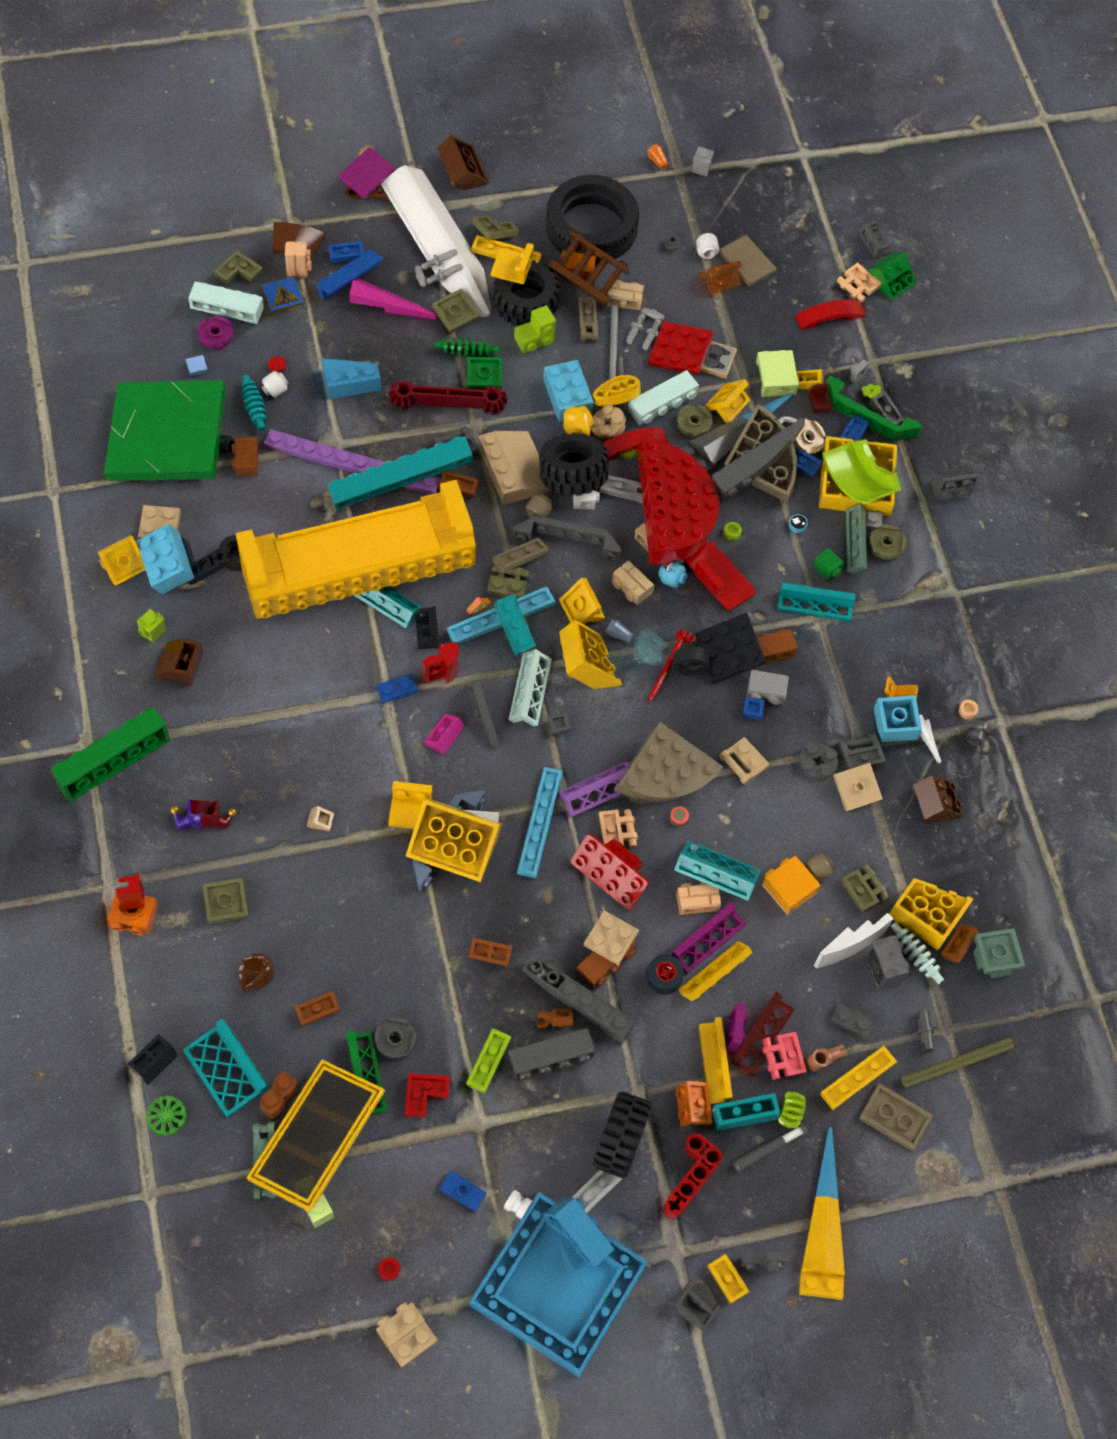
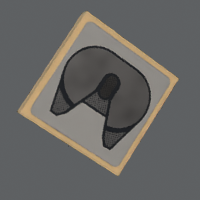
M711 341L700 371L727 379L737 349Z

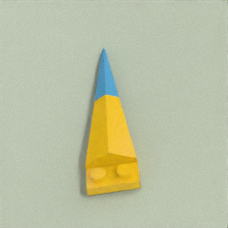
M830 1126L827 1133L817 1192L800 1271L799 1295L842 1300L844 1296L845 1270L833 1133Z

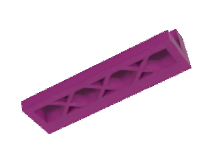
M733 902L729 903L673 950L671 956L680 961L686 974H689L746 926V923L736 913L737 906ZM733 917L739 925L736 928H726V921ZM714 931L723 932V938L720 941L712 940V933ZM700 943L709 944L708 951L706 953L697 952V945ZM685 955L694 956V963L689 967L681 960Z

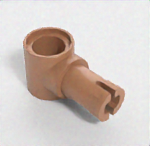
M839 1044L831 1049H817L807 1057L806 1066L812 1072H819L825 1066L832 1064L834 1060L847 1056V1050L841 1051L845 1048L843 1044ZM815 1057L819 1058L821 1064L816 1061Z

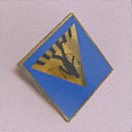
M294 276L261 284L272 313L305 304Z

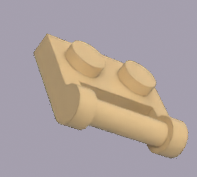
M745 737L719 755L722 762L725 761L739 776L743 785L749 783L769 768L770 765ZM734 755L749 773L746 774L731 756Z

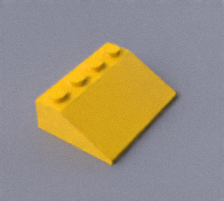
M429 798L424 799L406 857L481 882L503 823Z

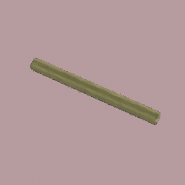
M1011 1038L1000 1040L905 1075L901 1078V1082L905 1088L1011 1050L1014 1047V1043Z

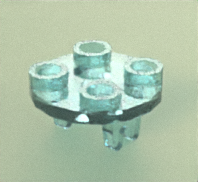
M649 629L641 630L635 638L634 647L636 654L633 655V659H638V663H643L649 667L659 665L663 654V639Z

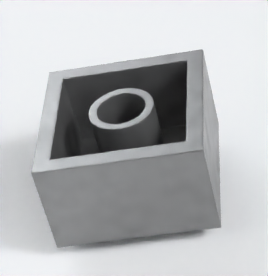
M895 935L872 941L865 954L878 991L901 986L910 971L909 963L906 959L904 960L902 955V945L900 941H897Z

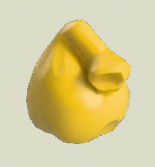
M585 406L566 409L563 417V428L568 435L583 433L590 436L593 418L589 409Z

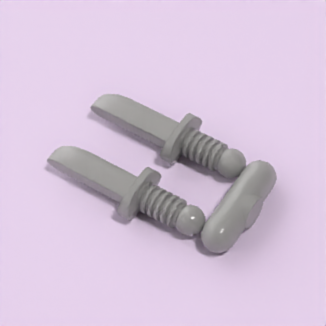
M456 249L450 250L438 257L435 254L433 259L423 263L421 266L415 267L416 278L420 287L424 288L427 286V283L432 284L439 279L444 281L445 277L463 269L462 264H456L443 271L438 269L439 273L428 277L427 280L425 279L422 269L426 270L434 265L439 267V263L458 254Z
M643 308L636 322L631 323L632 329L626 342L631 345L638 331H642V323L645 316L655 319L656 321L652 328L647 329L646 333L648 335L642 345V348L647 351L654 337H658V329L665 317L655 309Z

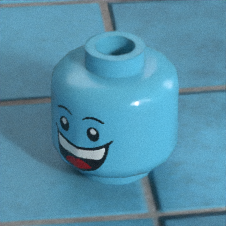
M673 562L663 564L660 567L659 577L663 584L677 588L686 582L687 574L684 566Z

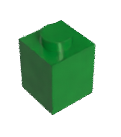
M827 548L815 558L813 568L829 581L833 577L837 578L842 573L841 569L844 562L830 548Z

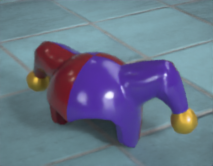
M189 799L187 815L184 817L179 815V808L177 806L171 807V813L174 815L175 824L179 830L191 827L198 829H208L210 827L226 829L229 827L232 817L236 815V810L230 808L228 815L221 817L219 815V801Z

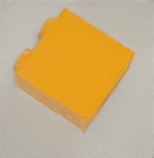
M796 855L791 859L786 858L780 863V867L776 870L774 868L770 869L764 875L765 879L762 884L787 915L816 895L821 886Z

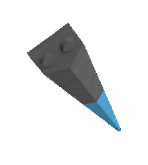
M792 393L762 407L773 413L792 397ZM754 411L691 440L681 450L698 461L707 473L711 472L732 451Z

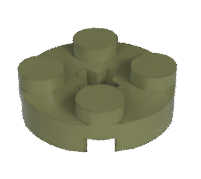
M687 405L678 413L677 427L684 435L695 439L711 430V412L702 405L692 407ZM691 419H697L698 423H692Z
M892 525L879 526L878 529L872 531L869 538V547L872 555L886 560L898 559L906 546L905 535H902L899 529ZM888 539L889 543L892 544L886 545L884 542Z

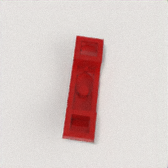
M856 300L826 302L796 314L801 330L817 327L819 322L848 317L849 320L866 317L861 302Z
M658 427L642 428L606 440L603 444L608 449V461L618 459L619 454L638 449L642 437L654 438L668 443L663 429Z

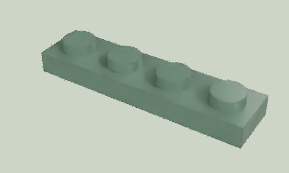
M858 504L846 509L847 572L851 575L867 569L865 506Z

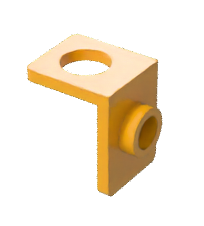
M887 677L885 687L887 697L915 696L917 698V685H896L891 677Z

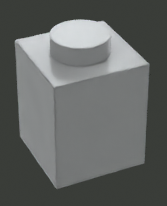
M698 147L693 159L691 172L707 177L712 166L714 151Z

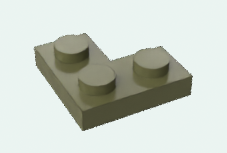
M488 215L473 217L472 224L488 240L510 238L511 236L518 235L519 229L511 221L495 223Z
M237 250L214 270V276L226 284H229L238 274L252 283L263 273L261 266Z

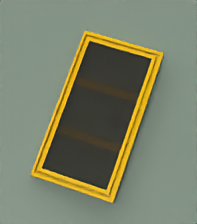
M321 1060L248 1174L247 1180L304 1209L306 1212H311L385 1090L325 1060Z

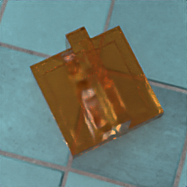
M740 260L730 261L699 271L697 274L699 279L704 278L708 295H712L741 285L737 269L742 266Z

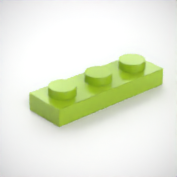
M492 1028L467 1080V1086L484 1094L486 1093L508 1047L511 1036Z

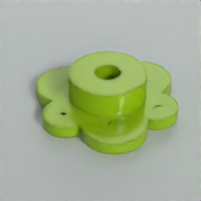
M874 384L863 386V396L872 399L881 393V386Z

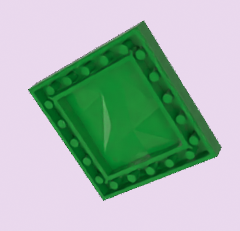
M224 380L118 382L104 470L107 480L215 479L226 396Z

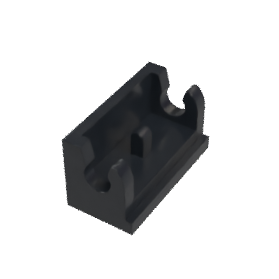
M436 606L417 609L419 614L415 615L418 649L438 648L439 633Z
M158 1034L127 1064L148 1085L178 1055L173 1046Z

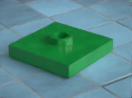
M467 357V389L485 390L486 386L492 388L493 384L495 388L501 386L502 389V358Z

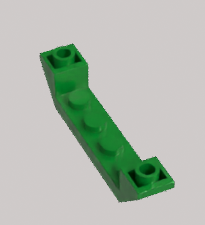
M828 377L825 389L833 409L851 419L854 414L870 422L868 428L892 441L918 437L922 424L906 417L901 426H899L895 422L889 421L878 413L841 395L845 383L838 378Z

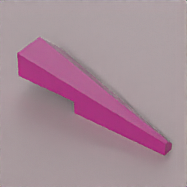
M355 278L352 282L350 303L382 307L387 313L436 320L437 314L429 309L362 279Z

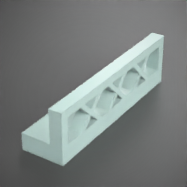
M536 649L523 653L508 719L513 723L523 720L533 727L538 726L552 661L551 658ZM540 659L545 662L543 669H541L539 664ZM536 675L539 676L540 686L537 685L535 680ZM533 691L535 692L536 697H537V700H536L535 703H534V700H533V698H532V693H533ZM529 708L533 712V719L528 716Z

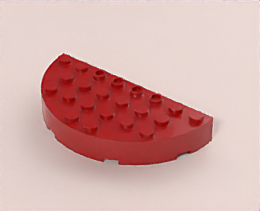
M642 437L637 449L649 562L650 564L673 563L674 560H683L692 556L707 542L719 514L718 492L710 475L692 456L669 443L654 438Z

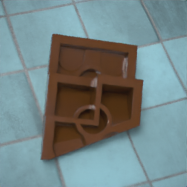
M274 222L273 254H285L286 242H306L307 249H310L311 260L313 254L319 248L322 239H325V232L300 224Z

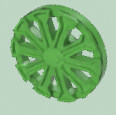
M172 1096L157 1098L150 1104L146 1113V1121L149 1128L160 1136H171L179 1132L184 1126L187 1117L183 1103ZM167 1100L165 1108L162 1102ZM173 1101L176 1102V1104L171 1107V1103ZM156 1104H159L161 1110L158 1109V1108H156V1107H154V1106H155ZM179 1107L182 1108L181 1111H176V1112H174V1111H175L176 1109H178ZM153 1111L157 1113V1115H150V1113ZM182 1116V1119L179 1120L175 1117ZM152 1120H157L154 1124H151ZM173 1122L178 1124L177 1128L173 1127ZM162 1124L161 1129L158 1131L156 1128ZM167 1125L170 1128L168 1132L165 1131Z

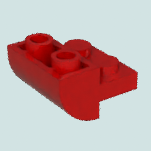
M456 641L444 643L441 647H438V655H430L423 660V678L426 684L444 678L446 684L455 679L459 666V648Z

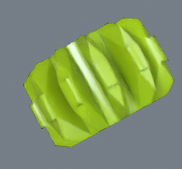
M789 1091L784 1095L778 1117L780 1124L795 1129L801 1124L806 1107V1099L803 1095Z

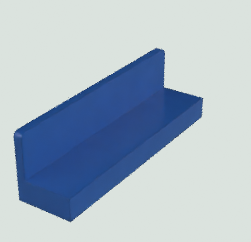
M372 249L365 252L318 282L317 288L320 297L323 300L353 282L355 278H359L377 267L383 261V258Z

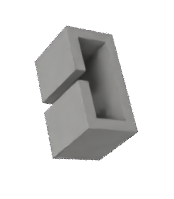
M751 670L746 697L760 700L765 699L774 705L784 704L789 676Z

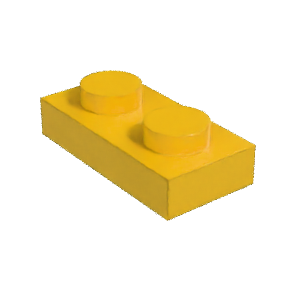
M726 1254L707 1265V1268L730 1304L750 1292Z

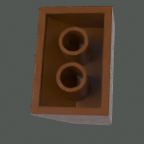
M450 135L438 147L440 158L444 162L445 170L449 174L450 182L454 187L468 190L489 183L473 145Z

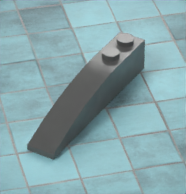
M804 417L713 474L712 481L723 498L727 496L732 497L741 487H747L752 484L756 477L780 458L804 428Z

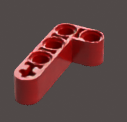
M691 1134L685 1143V1152L696 1163L667 1198L663 1206V1213L668 1219H677L718 1168L722 1160L721 1151L700 1134ZM696 1141L699 1143L700 1148L693 1149L690 1146V1142ZM714 1155L717 1162H709L706 1156ZM701 1171L704 1174V1178H696L694 1172ZM688 1187L692 1194L684 1195L681 1192V1188ZM678 1199L680 1202L677 1208L671 1211L670 1206H673Z

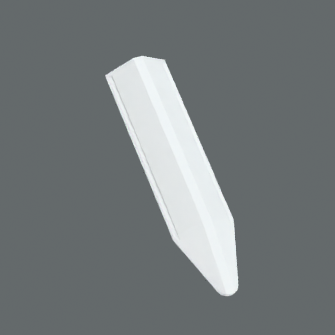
M409 166L399 167L381 183L390 201L427 261L433 259L435 254L438 257L450 250H457L458 254L439 263V267L434 265L431 268L437 274L439 273L438 269L443 271L456 264H462V270L445 277L444 281L439 279L441 285L450 293L462 288L480 314V317L489 316L491 314V304L484 268L476 255L471 252V247L423 170Z

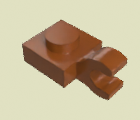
M551 1009V1012H537L538 1018L545 1019L544 1021H537L538 1028H546L550 1023H552V1026L560 1028L573 1026L572 1009Z

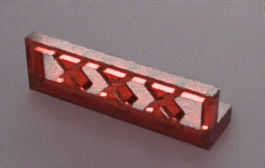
M777 992L771 998L732 1061L733 1065L752 1077L766 1056L762 1050H755L754 1042L771 1038L770 1041L773 1045L775 1037L780 1034L795 1010L781 1001L783 996ZM777 1006L788 1012L785 1017L776 1018L775 1009ZM774 1023L776 1032L766 1035L765 1025ZM754 1056L755 1065L752 1069L742 1063L745 1057Z

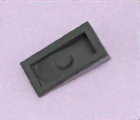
M886 391L873 397L868 402L875 413H878L887 420L893 421L896 424L904 420Z

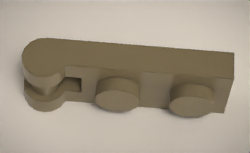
M579 297L580 341H586V339L598 341L596 300L592 297Z

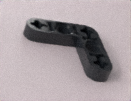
M181 536L194 579L186 582L187 584H196L225 568L231 562L230 553L224 549H217L195 561L188 540ZM208 562L209 568L203 571V565Z

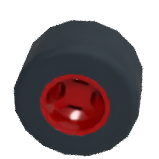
M660 955L649 964L646 976L647 983L658 994H672L682 984L684 969L680 961L675 957Z

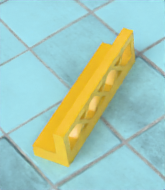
M716 1017L713 1023H703L698 1026L705 1080L708 1082L711 1106L731 1102L733 1098L722 1018Z

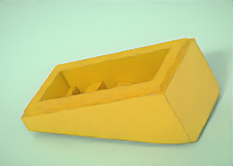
M822 369L796 371L799 384L798 389L823 391Z

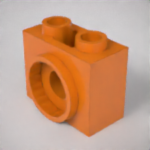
M115 892L107 918L109 926L116 931L128 930L136 935H149L158 907L155 897L145 896V908H138L135 913H129L130 909L122 910Z

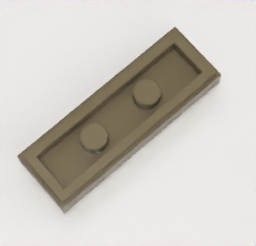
M538 537L494 556L493 562L504 573L548 554L549 548Z

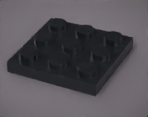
M747 612L695 633L699 647L707 650L709 653L708 672L713 684L766 664Z

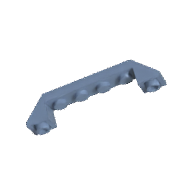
M478 790L455 795L449 805L461 810L463 808L474 811L482 810L486 804L485 791ZM412 859L417 887L422 892L433 881L432 869L426 866V863L423 864V862Z

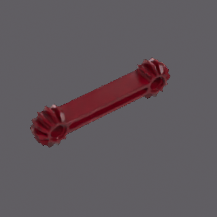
M404 379L403 382L397 380L396 384H392L388 392L391 404H394L395 408L401 406L402 410L405 407L410 409L411 405L483 409L484 414L490 412L492 416L494 412L499 415L500 410L504 411L508 402L506 392L502 391L501 386L495 388L494 384L492 388L486 386L485 390L416 386L413 385L412 381L407 383Z

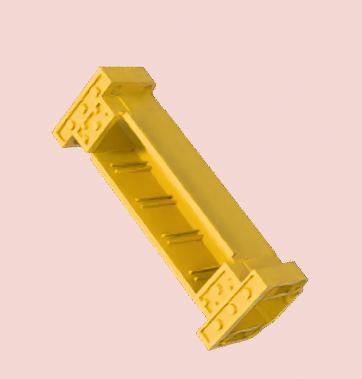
M457 480L441 483L439 493L423 496L421 501L277 535L278 538L275 537L274 533L255 537L252 529L235 533L242 573L257 619H266L272 615L286 614L292 610L306 609L312 605H322L328 601L342 600L348 596H358L364 592L378 591L384 587L397 586L408 581L414 582L420 578L433 577L444 572L450 573L460 568H469L475 565L476 558L473 526Z

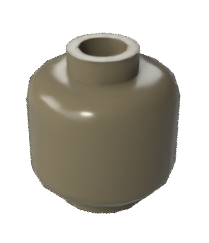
M543 494L533 495L525 507L528 512L527 516L529 518L535 515L547 517L552 511V501Z
M820 852L806 860V868L818 882L833 874L832 869L835 866L828 854L824 855Z

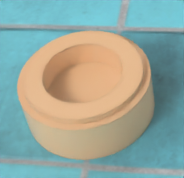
M964 700L958 709L960 716L965 719H973L979 710L977 703L973 700Z

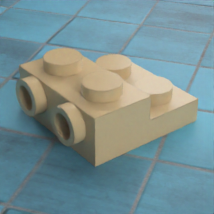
M406 1302L395 1310L397 1314L392 1318L386 1316L377 1323L379 1327L376 1329V1332L401 1368L438 1342V1339L428 1327L413 1303L408 1305Z

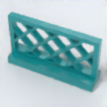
M689 840L683 851H681L674 869L676 872L749 901L761 872L758 868Z
M221 1019L216 1023L217 1026L188 1045L183 1051L225 1116L229 1118L271 1088L228 1023ZM215 1033H218L220 1036L219 1047L209 1045L210 1037ZM196 1047H204L201 1059L194 1058L190 1051ZM208 1048L218 1050L216 1061L205 1060ZM222 1050L230 1051L232 1054L230 1063L219 1062ZM204 1063L215 1064L212 1076L203 1073ZM218 1065L229 1066L226 1078L216 1076ZM233 1067L241 1068V1080L230 1078ZM215 1079L226 1081L223 1092L214 1090ZM229 1082L240 1083L238 1095L227 1093ZM244 1084L252 1085L255 1089V1092L249 1096L241 1095ZM226 1096L237 1098L235 1106L229 1111L225 1107Z

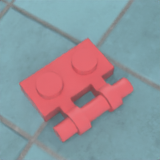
M796 1032L777 1035L775 1037V1045L771 1044L770 1038L762 1039L764 1046L762 1051L763 1054H766L769 1065L767 1069L768 1073H771L772 1080L780 1079L778 1070L782 1069L784 1070L785 1077L807 1072ZM774 1052H779L781 1063H776Z

